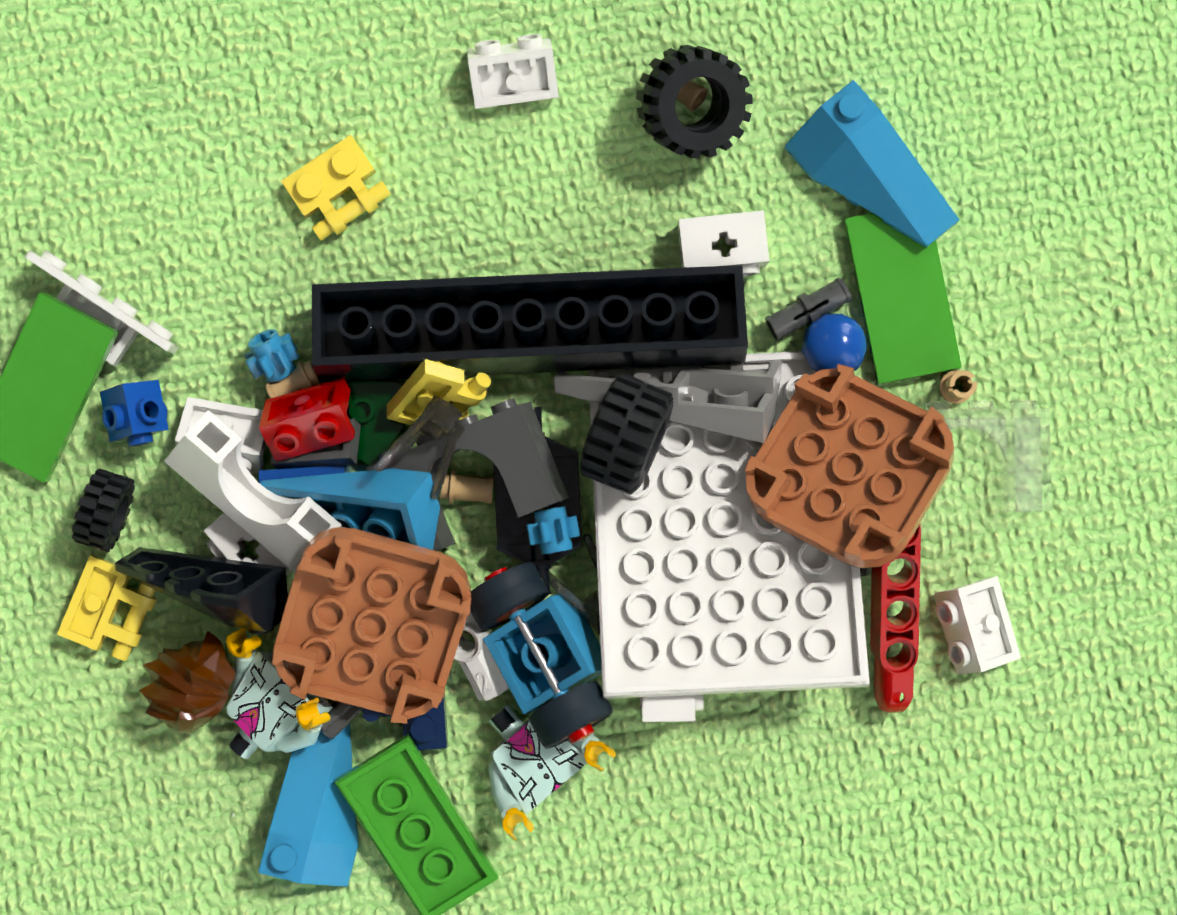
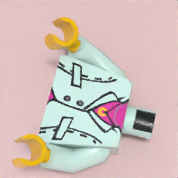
M243 628L228 635L226 644L229 651L235 656V679L231 690L232 698L227 705V714L240 727L239 731L229 742L230 748L240 757L249 759L258 747L265 752L282 751L289 753L314 745L318 739L322 724L330 720L328 712L332 709V706L325 698L307 693L304 700L289 693L290 687L279 677L275 665H272L273 652H256V649L262 644L258 636L254 635L247 639V629Z
M506 705L489 720V723L504 740L492 750L491 755L493 759L488 766L491 793L502 818H504L502 823L504 831L512 840L517 841V837L513 832L514 827L518 823L523 822L531 833L534 829L533 823L521 812L522 809L528 814L586 764L599 771H604V768L598 764V756L605 751L608 755L615 758L616 752L614 749L599 741L594 734L575 744H571L570 740L553 748L545 749L529 719L523 723L509 705Z

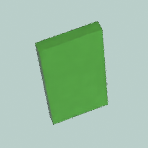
M873 213L845 218L844 225L877 385L962 368L936 241L925 248L883 223L882 218Z
M45 292L38 294L0 377L1 461L43 483L50 481L119 330Z
M409 734L335 779V784L420 915H441L499 879L497 871Z

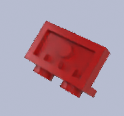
M345 377L265 400L259 430L276 461H282L354 439L355 430L346 414L351 390Z

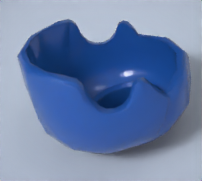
M825 314L805 329L801 352L811 368L816 372L823 369L837 368V364L854 368V371H856L862 364L867 348L866 337L856 320L843 314Z

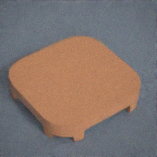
M837 364V368L823 369L809 376L805 373L794 384L795 393L756 456L750 455L745 469L748 498L755 512L768 523L832 557L859 568L880 567L895 560L906 548L948 477L954 460L953 435L944 421V416L933 407L926 411L855 376L854 368Z
M335 527L322 531L307 542L299 557L277 633L272 665H275L279 677L290 687L289 693L305 700L308 693L391 715V723L407 724L408 719L424 715L433 707L437 709L445 695L446 682L467 616H470L471 585L467 573L455 559L435 550L355 528Z

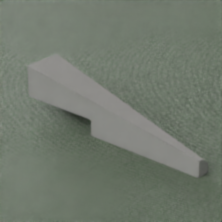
M769 361L768 369L744 370L742 364H730L729 370L701 368L700 365L635 368L634 374L628 376L672 393L673 409L669 421L764 443L774 422L782 374V362ZM595 370L594 377L557 372L554 376L555 393L601 404L608 388L618 376H609L608 370Z

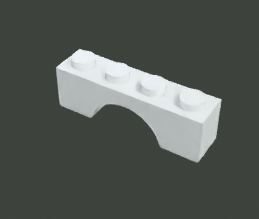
M208 410L184 435L164 462L295 573L299 557L307 542L318 533L335 527H341L342 524L310 497L289 499L276 495L263 487L251 475L243 461L241 454L242 439Z

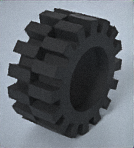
M97 469L95 475L92 474L90 477L89 485L86 484L84 496L80 498L78 503L80 507L75 513L74 519H76V522L72 527V531H74L72 539L75 542L110 552V549L114 548L115 542L120 538L121 529L125 527L126 516H129L131 510L129 506L133 502L134 496L132 494L135 491L134 480L107 470Z

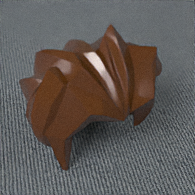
M209 631L206 632L205 638L202 641L186 643L181 649L163 648V653H158V660L143 664L152 681L148 686L139 690L150 704L145 713L165 722L169 728L174 729L179 734L191 733L214 718L223 709L229 696L228 688L235 679L234 667L225 657L223 644Z

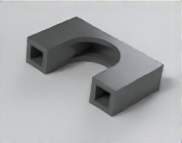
M515 398L490 407L493 415L478 420L477 415L474 414L452 423L455 431L443 436L440 435L439 430L422 435L415 439L417 447L404 452L402 446H398L378 454L379 463L367 467L368 471L394 468L431 473L438 498L437 481L444 463L457 451L466 449L485 455L496 465L502 475L518 518L569 498L531 402L517 404ZM440 502L433 547L435 551L456 544Z

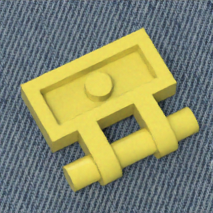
M349 135L281 181L305 218H308L318 210H321L325 216V219L312 227L320 241L334 232L337 235L348 228L346 226L347 223L366 211L369 214L379 208V202L391 195L383 181H380L370 189H367L362 182L376 173V171L352 135ZM352 189L357 197L336 211L331 202Z
M424 359L388 402L387 419L426 429L432 421H436L438 428L447 432L453 427L452 423L468 417V409L471 406H477L486 397V389L491 385V379L487 374L480 372L474 378H469L464 382V370L447 366L441 362Z
M89 555L57 635L96 651L101 649L107 636L117 640L111 656L127 661L132 647H137L142 637L139 630L147 611H152L157 599L153 597L156 590L140 583L138 591L126 587L130 577L117 572L114 563L95 555ZM120 601L131 604L123 626L112 623Z

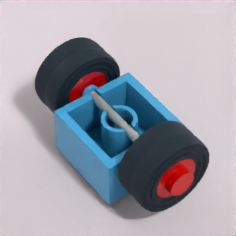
M532 562L523 563L509 569L504 567L489 574L483 579L484 582L471 591L470 611L474 614V618L482 630L492 629L507 623L484 637L483 640L523 715L533 712L529 716V721L537 733L542 746L545 749L553 748L570 740L571 744H575L595 732L593 727L608 718L613 713L608 699L603 698V690L599 683L591 681L602 674L601 646L572 592L550 596L545 599L549 594L548 589Z

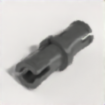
M838 277L835 281L809 295L805 292L796 297L797 301L771 316L765 317V321L773 337L779 341L784 336L808 323L811 324L837 307L851 302L852 297L844 281Z

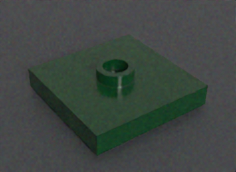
M392 379L346 381L351 390L346 414L349 419L354 418L361 425L357 458L369 466L380 462L378 454L391 449L406 426L404 423L387 419V404L402 387V385Z

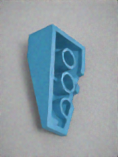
M854 80L823 103L785 145V150L811 180L823 187L825 185L845 196L846 200L857 207L859 205L882 218L883 223L925 248L960 220L882 111Z
M391 468L262 480L260 482L267 490L281 497L289 499L310 497L342 524L341 527L355 528L433 550L440 506L432 476L429 472Z
M350 723L334 739L327 738L320 731L314 745L292 751L258 873L300 884L348 887L359 845L356 815L335 784V779L352 769L353 755Z

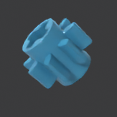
M275 329L265 330L251 338L248 342L250 351L244 354L245 362L253 377L256 379L264 374L268 382H277L288 377L296 368L293 360L300 357L290 334L286 333L280 337Z
M565 506L534 512L535 523L526 525L530 545L539 544L541 555L573 549L571 538L580 536L577 516L567 517Z

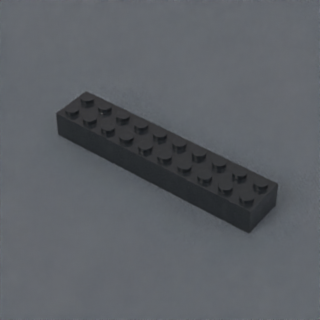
M742 265L312 284V367L319 383L345 377L346 381L409 379L424 359L441 362L447 366L464 370V376H476L480 372L487 375L744 364L748 349Z

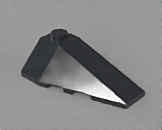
M142 547L137 548L115 562L117 572L230 627L248 629V632L252 634H264L272 631L281 622L288 598L285 567Z

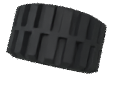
M680 45L679 50L670 48L664 51V59L654 58L649 63L653 68L650 75L643 72L639 80L645 83L644 90H637L636 99L642 102V107L636 109L638 117L645 121V124L642 125L645 131L653 136V140L681 156L684 154L689 158L700 159V154L708 158L717 155V148L726 151L733 145L729 139L732 136L740 139L745 131L739 127L743 120L749 122L752 114L745 111L747 104H753L752 94L745 92V88L750 86V83L746 76L739 74L742 70L736 62L728 60L727 56L698 45L697 47ZM698 77H704L712 91L711 106L707 114L698 122L682 125L677 118L675 110L677 95L687 82Z
M624 373L618 376L608 388L590 427L581 455V474L632 495L645 480L664 437L673 409L672 393Z

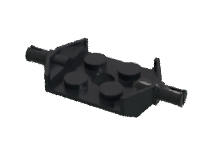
M534 407L542 429V407ZM545 436L569 497L550 505L548 509L565 506L567 517L577 516L580 536L571 538L573 549L541 555L539 544L530 545L526 525L535 523L534 513L518 518L502 475L494 463L493 469L497 550L523 563L532 562L538 570L540 578L543 579L548 593L551 594L549 569L552 568L551 564L582 546L578 451Z

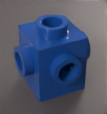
M159 380L120 384L100 392L103 407L102 420L107 429L110 442L127 440L128 447L145 445L154 442L152 435L169 430L167 407L163 402Z

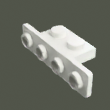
M29 250L26 254V259L65 284L56 297L57 299L119 330L106 359L111 365L117 367L139 333L172 354H175L179 347L169 341L173 336L172 332L153 320L146 326L134 318L138 312L137 309L118 297L111 303L99 295L103 287L80 273L77 279L73 278L63 271L67 263L45 250L40 256Z

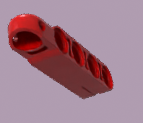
M920 524L906 548L896 557V559H904V565L900 572L894 575L887 574L888 566L891 562L880 567L871 568L870 647L874 655L873 690L877 706L887 713H901L905 711L913 699L914 666L917 663L919 652ZM903 601L900 613L891 617L886 615L888 607L893 602ZM902 643V649L895 657H886V651L892 644ZM901 692H902L903 695H904V697H903V699L900 701V696H901Z

